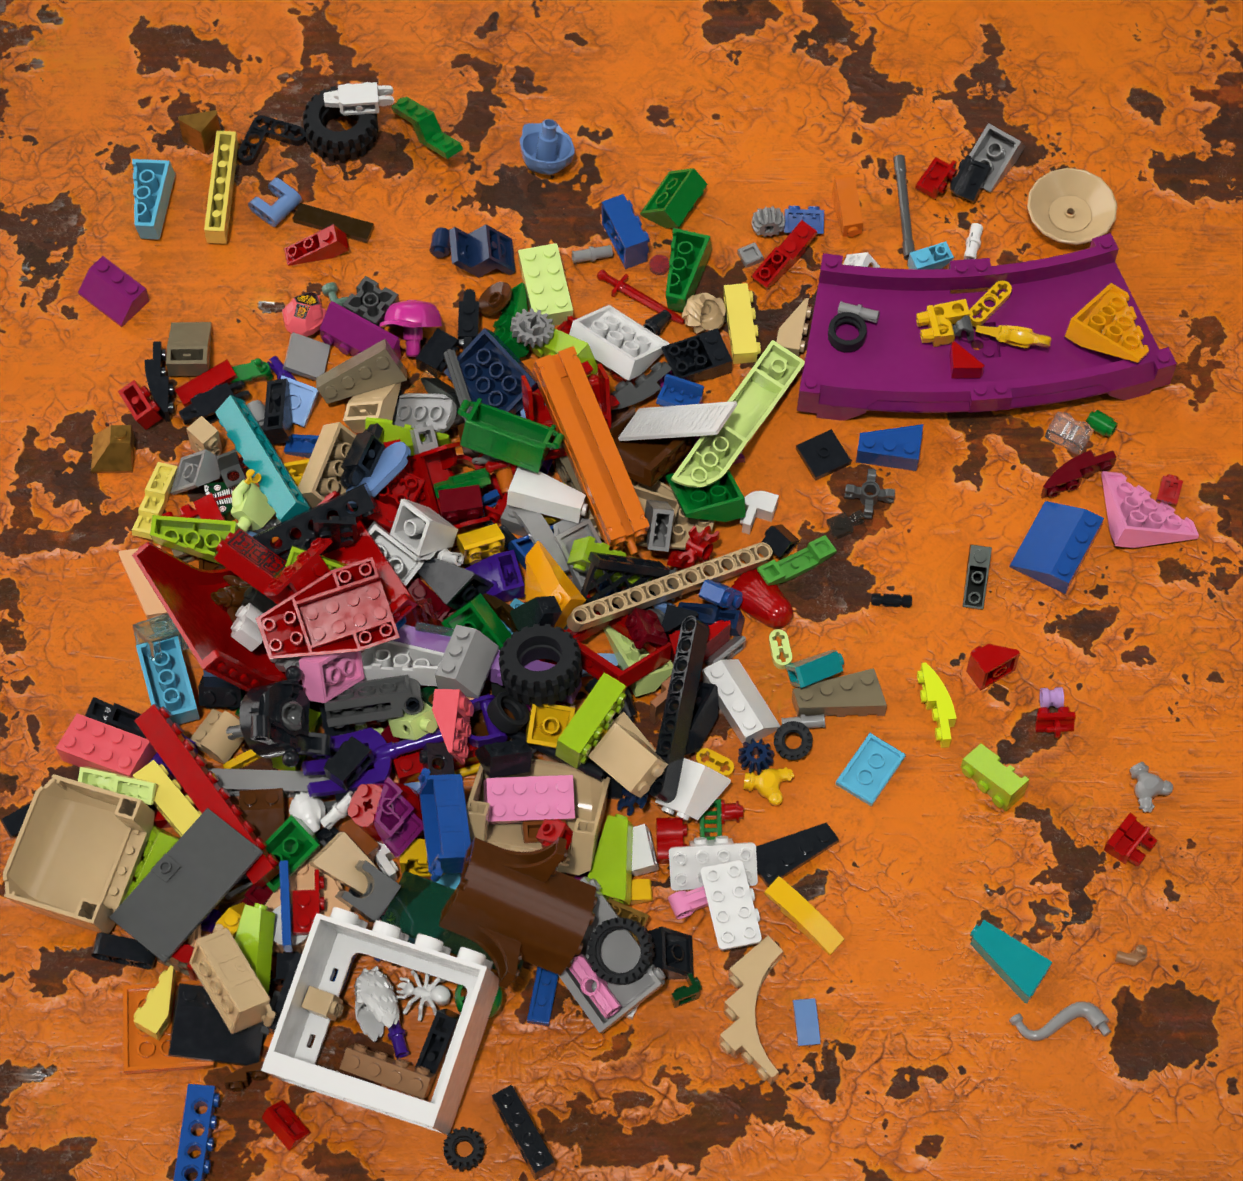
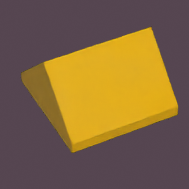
M532 704L529 721L526 725V742L528 744L556 748L558 738L574 717L575 708L556 704L549 706L548 704H542L543 706Z

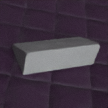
M744 636L733 637L705 660L706 665L710 666L719 660L732 659L745 648L746 638Z

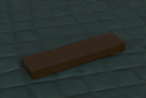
M299 203L293 217L294 223L319 230L334 224L346 233L347 238L368 243L374 229L373 223Z

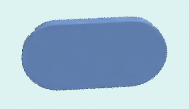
M396 442L388 446L382 452L371 477L363 478L358 486L367 483L374 498L407 465V456L411 454L410 448L404 442ZM350 485V486L347 488L346 492L349 491V490H351V489H354V488H356V487H358V486H352V485ZM349 501L352 508H357L356 502Z

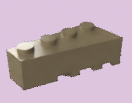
M383 339L316 378V388L328 404L406 381L407 369L387 340Z
M874 668L810 684L802 688H795L792 691L791 698L797 717H800V714H805V716L824 714V717L829 715H837V717H845V715L867 716V714L885 716L887 708Z

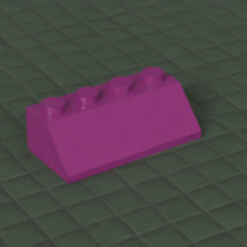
M333 301L330 302L320 327L321 339L324 343L330 346L333 345L343 354H349L354 357L386 339L398 358L401 359L399 337Z

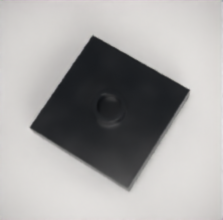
M832 429L796 445L798 454L815 481L851 465V459Z

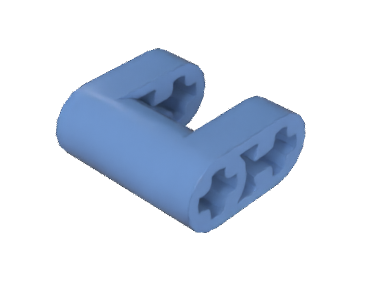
M274 178L268 184L270 191L279 198L272 206L259 197H254L248 203L250 210L272 227H276L302 202L299 193L279 178Z

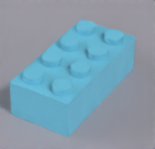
M178 635L136 645L151 706L153 704L159 707L164 706L170 712L172 722H176L178 725L200 719Z

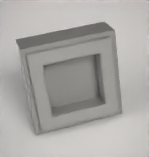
M755 242L737 249V254L745 268L764 261V257Z

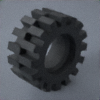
M790 721L782 724L776 730L774 746L782 757L789 760H797L806 756L811 750L813 743L812 734L803 723ZM790 732H796L801 736V745L796 749H790L785 744V737Z
M460 1127L461 1130L457 1131V1128L454 1129L453 1133H449L447 1139L444 1140V1157L448 1165H452L453 1169L456 1170L458 1168L461 1172L467 1169L468 1172L471 1171L472 1167L476 1168L478 1163L482 1162L485 1153L484 1143L477 1131L473 1132L472 1128L469 1127L468 1130L465 1127ZM463 1141L469 1142L473 1147L472 1153L467 1157L458 1156L455 1152L458 1143Z

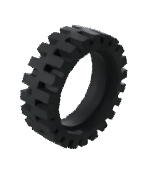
M612 918L602 922L601 925L595 928V932L591 933V940H588L587 943L589 949H587V955H589L588 962L592 965L591 969L593 972H596L597 976L604 979V981L613 984L632 983L641 979L648 972L649 966H652V957L655 956V952H653L655 946L651 941L653 938L641 923L628 918ZM616 929L631 931L638 938L641 945V955L638 963L633 969L625 973L611 971L601 958L603 939Z

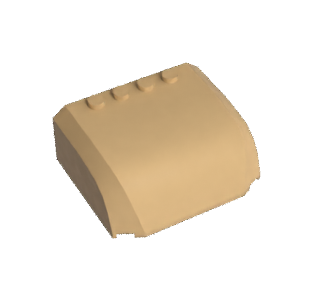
M531 758V768L528 773L496 777L573 775L575 819L566 821V824L573 831V837L568 848L567 857L563 863H559L557 871L581 875L591 870L606 809L610 784L609 777L599 781L567 764ZM480 764L466 805L471 843L476 837L510 851L530 852L543 849L541 843H524L521 830L522 823L488 824L490 803L484 802V780L489 777Z
M53 774L51 776L52 779L35 792L3 871V881L5 882L4 897L39 914L99 933L108 934L115 926V922L109 917L125 900L153 828L155 812L140 799Z

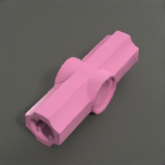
M583 954L574 957L569 970L580 983L582 992L591 998L602 1015L608 1019L620 1011L622 1006L609 990L607 982L599 978L596 972H593L591 969L592 965L589 964ZM594 981L597 983L595 991L592 990V983Z

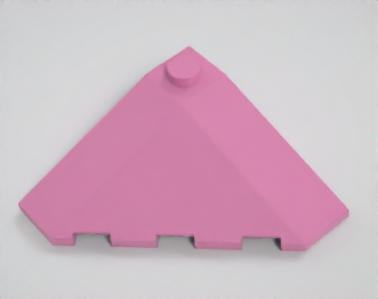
M1102 472L1109 530L1115 546L1137 548L1198 539L1199 534L1191 519L1188 517L1184 520L1174 513L1176 509L1164 502L1157 503L1150 497L1152 493L1140 485L1133 487L1126 481L1128 477L1122 473Z

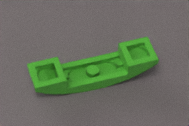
M824 535L808 543L806 548L777 562L774 559L757 567V571L768 586L783 583L815 568L833 556L837 550L827 536Z

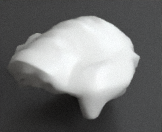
M300 792L291 800L289 814L290 816L293 815L300 818L315 834L320 829V820L326 815V810L320 798L309 797L308 792Z

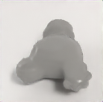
M1144 762L1134 765L1129 770L1132 774L1131 777L1137 779L1134 792L1139 799V808L1144 813H1151L1152 809L1155 808L1152 804L1154 797L1158 795L1168 796L1172 793V783L1168 780L1163 781L1155 774L1148 773L1149 766H1146Z

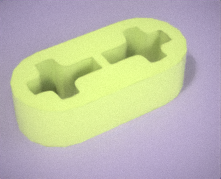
M781 629L773 630L769 635L772 661L776 668L786 669L785 665L792 663L788 635ZM775 637H779L782 640L781 646H778ZM780 652H782L783 657L786 658L785 662H782L781 659H779Z

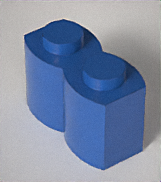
M710 579L703 582L699 592L701 599L730 610H736L743 600L741 591Z

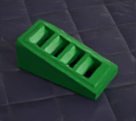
M716 799L710 806L716 807V811H705L699 818L700 837H705L704 832H717V836H722L721 799ZM704 816H716V819L704 820ZM704 824H716V828H704ZM706 837L707 840L715 839V837Z

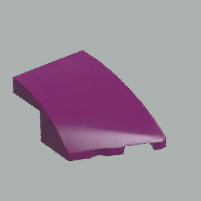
M387 777L382 788L374 825L386 847L395 857H398L423 830V822L413 812L415 808L400 794L402 790Z

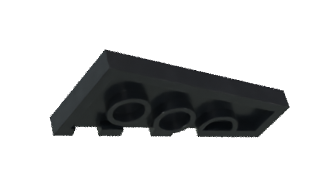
M826 822L756 846L757 874L766 886L769 887L778 876L781 878L786 877L837 844L839 838Z

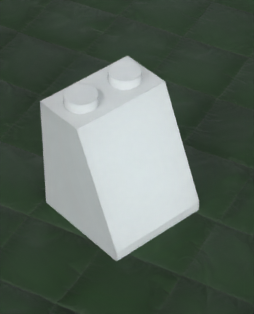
M401 499L390 535L419 557L437 550L440 551L453 547L458 529L431 508L407 499Z
M684 758L675 799L670 803H664L656 798L655 803L663 806L661 810L673 815L676 812V816L688 821L689 817L698 820L730 784L731 779L706 765Z

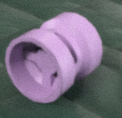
M1055 687L1052 690L1040 688L1039 698L1041 707H1064V691L1062 687Z

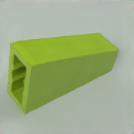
M616 814L615 817L607 816L588 878H594L600 884V892L605 899L610 898L622 904L630 905L633 825L628 821V817Z
M255 903L254 907L245 904L235 935V941L268 994L275 913L267 911L268 906Z

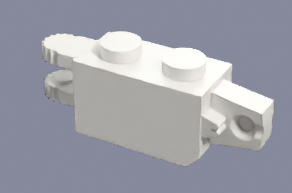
M377 82L348 83L338 85V90L324 93L325 107L340 108V113L344 116L380 113L379 106H387L394 103V97L386 96L391 95L394 91L390 85L377 86Z

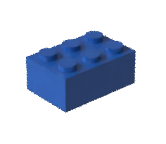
M624 194L603 201L602 225L624 268L628 269L647 262L649 236L646 231L642 230L638 215H634L631 201H627Z

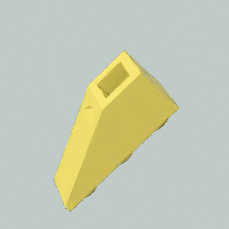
M170 965L168 970H164L161 973L158 985L155 989L152 988L146 997L147 1001L143 1007H139L133 1017L136 1028L157 1040L161 1038L172 1019L176 972L172 965Z

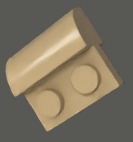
M215 709L211 710L190 738L196 743L198 750L207 753L210 758L223 764L231 758L244 740L243 737L229 740L227 736L232 735V733L226 734V729L229 726L240 725V720L227 711L222 713Z

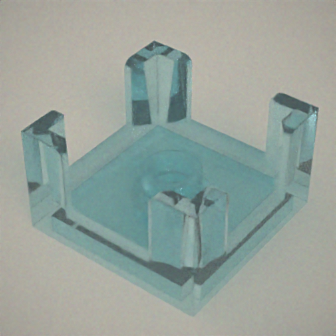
M168 613L132 625L136 645L146 643L148 656L151 660L162 657L159 642L176 636L179 638L181 649H189Z

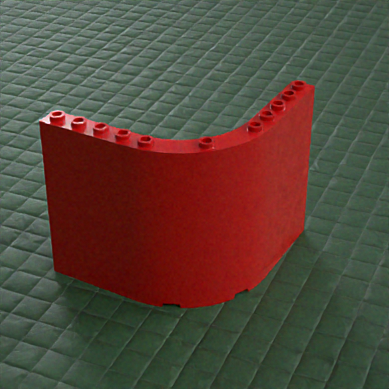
M333 491L332 493L328 494L324 498V500L320 502L318 505L341 494L337 491ZM348 502V503H347L348 509L351 510V511H354L353 508L351 507V505H350L349 502ZM330 510L328 513L329 517L339 516L335 510ZM356 517L358 542L321 556L347 565L373 557L396 624L418 604L359 517ZM313 519L310 520V526H311L312 528H313ZM298 528L291 529L293 537H301V531ZM278 538L273 544L280 547L282 546V540ZM150 542L141 545L132 555L203 670L247 692L257 686L287 680L285 672L279 671L274 665L275 663L269 660L263 641L251 652L231 637V626L233 623L227 613L229 608L217 605L211 599L212 592H217L219 588L231 586L223 579V576H237L227 568L220 570L198 569ZM285 550V551L279 553V555L281 556L282 554L286 553L287 551Z

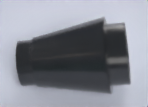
M663 310L645 320L643 327L658 336L672 316L667 310Z

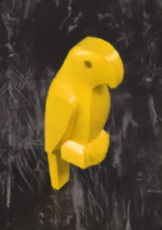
M976 325L975 332L993 336L999 342L1023 348H1029L1033 345L1045 348L1050 347L1051 337L1034 333L1031 328L999 325L998 327Z

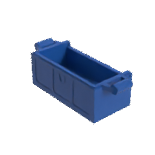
M424 768L418 777L420 782L419 797L429 873L432 874L431 880L437 882L442 874L462 873L466 850L471 844L461 774L430 775V770Z

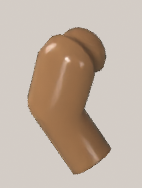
M1138 945L1131 953L1117 951L1115 961L1135 966L1146 959L1148 949L1144 945Z

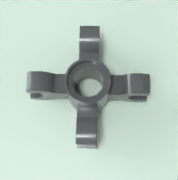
M868 469L867 482L862 487L846 484L844 498H860L861 503L864 505L863 518L867 519L872 518L873 506L877 504L878 500L894 503L895 489H880L879 485L875 482L876 469ZM871 492L874 495H867L866 493Z

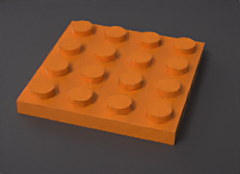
M200 980L175 982L171 1023L159 1040L136 1028L133 1021L136 1010L139 1007H143L147 1001V994L152 988L155 989L158 983L123 986L124 1074L215 1068V1062L168 1056L176 990L179 983L203 986Z

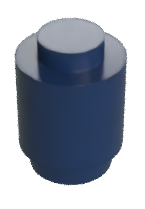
M440 227L432 234L430 253L437 258H443L449 255L450 235L448 229Z

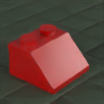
M987 644L983 647L978 646L971 651L966 672L981 691L1015 671L1020 652L1017 649Z

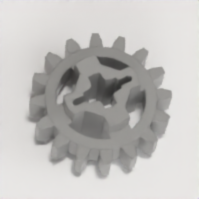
M530 308V312H527L525 309L522 310V314L516 312L515 317L511 321L510 331H512V337H518V343L524 342L525 347L528 344H531L532 348L535 347V344L542 347L543 342L548 344L549 339H552L555 325H552V319H547V313L542 315L541 310L534 312L533 308Z

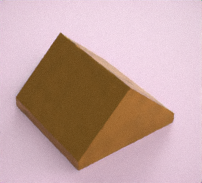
M217 110L178 116L183 142L206 154L215 144L216 131H221Z

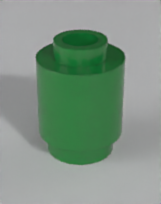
M1096 410L1095 413L1092 411L1086 420L1088 428L1104 437H1111L1118 425L1114 418L1099 410Z

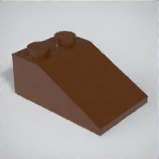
M283 788L239 791L240 809L243 812L241 816L245 821L248 820L255 828L253 832L256 837L259 836L266 842L286 821Z

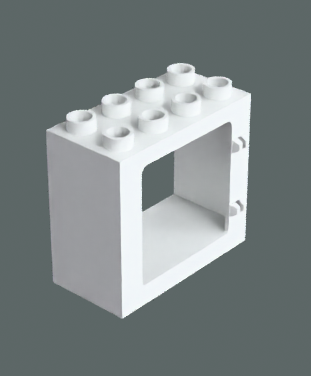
M333 907L330 917L316 913L261 1071L281 1081L448 1135L451 1131L499 988V979L491 971L493 962L485 959L486 955L460 947L457 957L450 956L451 949L443 946L444 942L423 934L417 935L414 944L409 943V935L400 932L401 928L382 921L375 920L372 931L366 929L368 923L358 919L359 915L341 908ZM357 953L372 956L465 986L467 996L431 1102L317 1066L316 1062L331 1020L310 1013L301 1007L309 986L334 994L339 998L352 958ZM335 969H339L335 982L331 981L333 980ZM312 1035H315L312 1048H309L308 1046H310Z

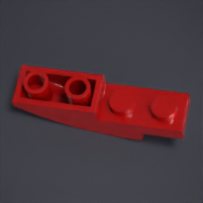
M801 220L783 243L773 249L752 274L751 278L765 288L773 285L806 252L805 248L818 234L817 230Z

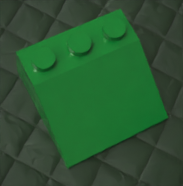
M730 470L717 482L704 487L683 486L671 480L674 473L665 475L686 518L728 522L746 517L745 498Z

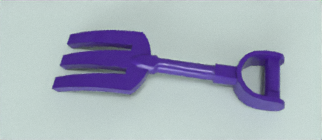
M492 694L471 700L474 712L482 710L489 734L488 736L478 737L470 735L467 742L477 748L486 744H493L494 742H506L507 740L506 733L496 728L488 717V704L495 698ZM371 727L332 736L331 752L339 751L341 744L348 741L351 736L365 746H369L368 748L372 750L375 758L369 767H374V769L364 771L347 791L332 780L310 782L307 786L309 797L346 793L357 790L361 784L384 783L385 779L390 776L393 759H396L399 755L422 749L426 743L444 742L440 729L433 733H428L418 740L406 739L396 743H386L384 738ZM328 759L304 761L301 765L304 776L326 774L323 767Z

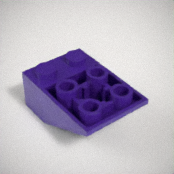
M514 550L493 554L465 568L494 584L487 594L495 596L504 602L525 597V586Z

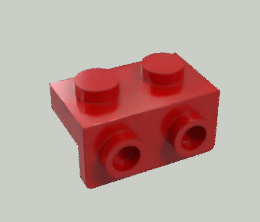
M935 157L916 183L915 189L936 199L940 193L943 194L946 190L949 179L952 180L955 177L957 161L953 160L948 164Z

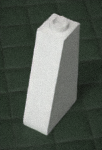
M519 466L517 467L508 489L507 505L575 523L580 522L581 516H585L588 509V504L585 503L586 495L540 471L536 473Z

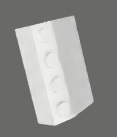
M610 305L574 320L569 335L589 344L595 360L628 381L640 376L663 354L661 347L670 344Z

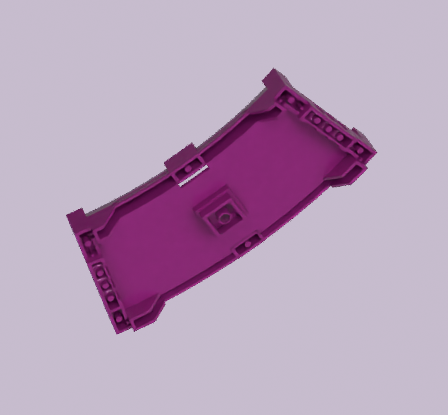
M1111 233L1092 238L1089 249L1045 259L991 266L990 258L953 260L950 261L948 269L873 268L843 265V256L823 253L807 353L799 389L797 411L816 413V418L845 421L866 413V410L914 413L983 412L1053 404L1105 393L1121 400H1128L1150 394L1151 389L1170 384L1177 363L1169 347L1159 350L1115 263L1119 248ZM1004 280L1009 282L1012 286L1009 299L982 326L998 327L999 325L1031 328L1034 333L1050 336V347L1045 348L1033 345L1029 348L1013 346L999 342L993 336L975 332L976 327L973 326L974 339L972 341L968 340L965 330L961 331V336L956 335L954 341L985 365L983 376L981 378H951L950 349L952 342L946 345L940 344V346L933 347L932 342L922 343L920 330L928 329V325L918 327L916 314L926 311L929 305L935 306L966 299L970 310L987 291L951 294L950 290L988 287L990 289L998 281ZM1110 283L1128 292L1130 297L1129 301H1127L1128 306H1133L1137 316L1136 320H1134L1135 325L1141 327L1144 338L1141 340L1143 346L1147 345L1149 348V353L1139 363L1081 347L1064 337L1071 318ZM999 289V292H998L997 297H999V294H1000L1001 292H1003V291L1006 292V290H1005V289H1003V290H1000V289ZM992 300L984 302L987 307L995 306ZM840 301L856 306L861 304L864 308L880 311L877 323L864 320L867 326L865 342L863 346L853 352L836 350L828 340L829 324L831 319L838 313ZM980 310V313H979L978 315H976V316L973 315V318H975V319H976L977 317L980 318V315H981V313H982L983 311ZM850 324L840 325L835 330L836 335L843 340H853L859 336V330Z

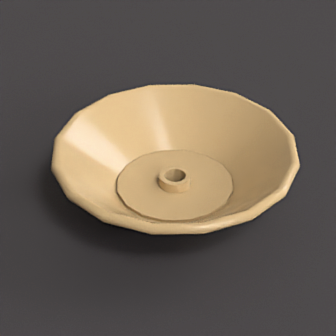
M1064 168L1050 171L1036 181L1029 192L1027 209L1033 224L1044 235L1060 243L1078 245L1091 242L1092 238L1102 236L1109 231L1116 220L1117 202L1112 189L1100 177L1086 170Z

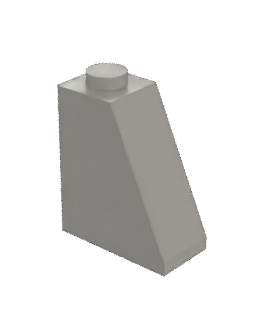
M646 500L645 518H647L650 525L646 535L648 550L669 552L674 510L666 501Z

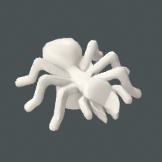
M412 970L411 974L416 981L417 987L415 988L408 978L400 977L401 981H406L407 983L401 982L397 985L402 990L396 991V993L400 994L396 997L397 999H406L411 995H415V997L407 1002V1006L403 1010L404 1015L410 1010L411 1005L421 998L418 1008V1021H421L423 1005L431 1007L434 1015H436L437 1009L435 1004L440 1006L447 1005L451 1000V993L444 985H437L439 982L446 981L444 979L436 978L432 984H428L430 976L428 974H425L424 986L422 987L418 974Z

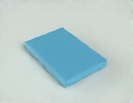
M869 733L837 779L835 785L872 807L905 759L906 754Z

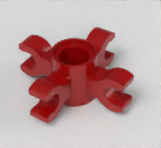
M693 526L688 532L690 538L685 546L687 552L680 554L679 564L689 560L687 562L689 568L698 561L700 563L709 561V556L713 550L712 543L720 538L718 530L714 534H710L711 527L707 526L701 533H698L696 526Z

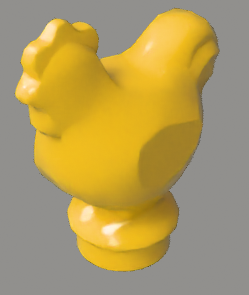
M787 767L784 769L779 768L778 770L768 768L757 776L754 772H746L743 789L749 790V792L756 789L762 797L768 799L771 805L778 806L783 800L782 793L779 790L780 783L784 781L790 782L794 774Z

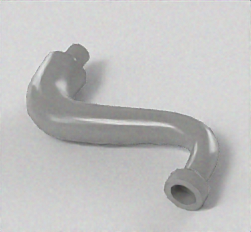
M1084 1001L1067 1006L1046 1025L1036 1031H1032L1025 1026L1020 1013L1014 1015L1009 1020L1012 1025L1017 1027L1023 1037L1031 1041L1048 1038L1068 1022L1078 1017L1086 1018L1093 1029H1099L1104 1037L1111 1033L1107 1026L1109 1022L1107 1016L1096 1005Z

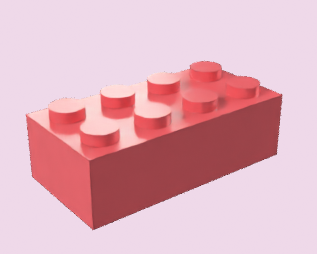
M78 713L56 747L62 761L78 767L89 766L133 777V774L146 766L156 754L154 747L148 739Z

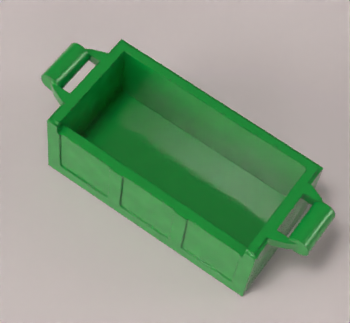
M480 398L476 402L463 400L457 411L460 416L467 419L461 438V446L536 473L539 472L550 448L559 449L564 439L563 434L555 431L556 425L552 424L551 427L527 418L483 404ZM469 406L473 407L470 414L466 413Z

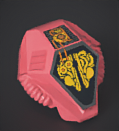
M314 292L294 297L282 309L284 325L287 331L291 334L294 332L306 337L320 330L326 314L325 308H322L320 296Z

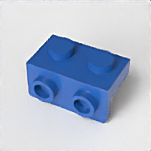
M666 374L664 385L657 397L656 404L662 406L700 404L704 386Z

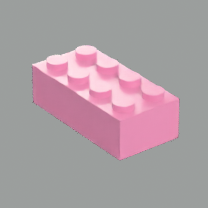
M573 775L486 778L484 780V802L490 803L488 824L522 823L523 821H544V819L574 820Z

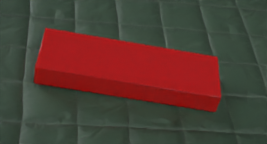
M227 359L178 387L175 391L183 406L187 407L191 404L190 399L194 398L195 395L205 393L216 385L229 383L238 377Z

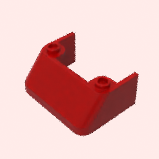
M601 363L598 364V382L591 383L590 385L610 430L609 377ZM521 376L522 398L526 418L551 427L554 423L547 406L544 405L542 396L539 393L532 392L526 376Z
M461 442L446 444L407 458L406 471L425 480L416 503L431 508L441 517L440 501L436 497L434 484L449 480L448 468L456 465L457 454L455 449L462 447L460 445ZM490 517L479 519L464 518L449 523L459 530L489 521Z

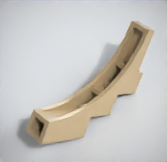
M767 936L729 969L728 979L735 988L739 987L740 989L724 1002L725 1015L729 1020H735V1022L720 1034L719 1046L726 1054L730 1053L734 1058L741 1052L743 1060L748 1065L752 1064L757 1069L756 1073L763 1081L767 1080L772 1084L778 1079L779 1072L768 1059L760 1043L756 1028L755 1006L760 988L771 969L782 959L783 950Z

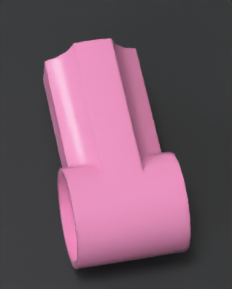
M704 886L688 892L678 891L668 897L676 919L686 918L695 910L708 906Z

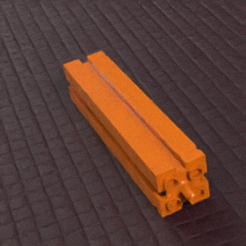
M574 346L558 351V354L552 356L550 354L536 359L535 367L533 368L534 378L538 383L552 421L556 425L557 432L564 435L562 445L581 490L586 495V502L604 543L610 545L609 550L617 551L625 548L624 544L626 543L631 556L638 554L639 552L635 544L645 540L644 538L650 525L647 518H645L641 503L580 359L577 357Z

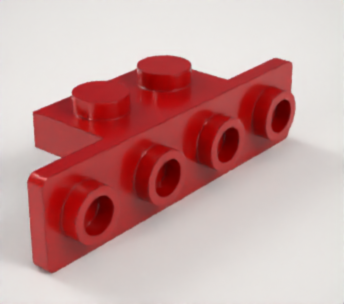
M331 538L315 539L307 551L300 553L292 565L283 569V574L268 584V588L264 591L265 595L277 596L287 585L295 594L330 572L320 554L333 542Z
M315 869V890H293V936L309 935L316 913L320 914V910H325L324 897H320V889H324V876H320L319 869Z

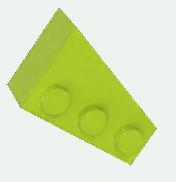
M555 328L553 337L549 339L548 344L543 342L542 347L535 344V347L532 348L535 355L544 357L550 354L551 356L558 354V351L574 346L580 362L588 361L593 367L591 374L598 372V365L589 344Z

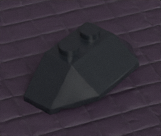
M699 682L685 755L700 750L718 717V687L716 684Z

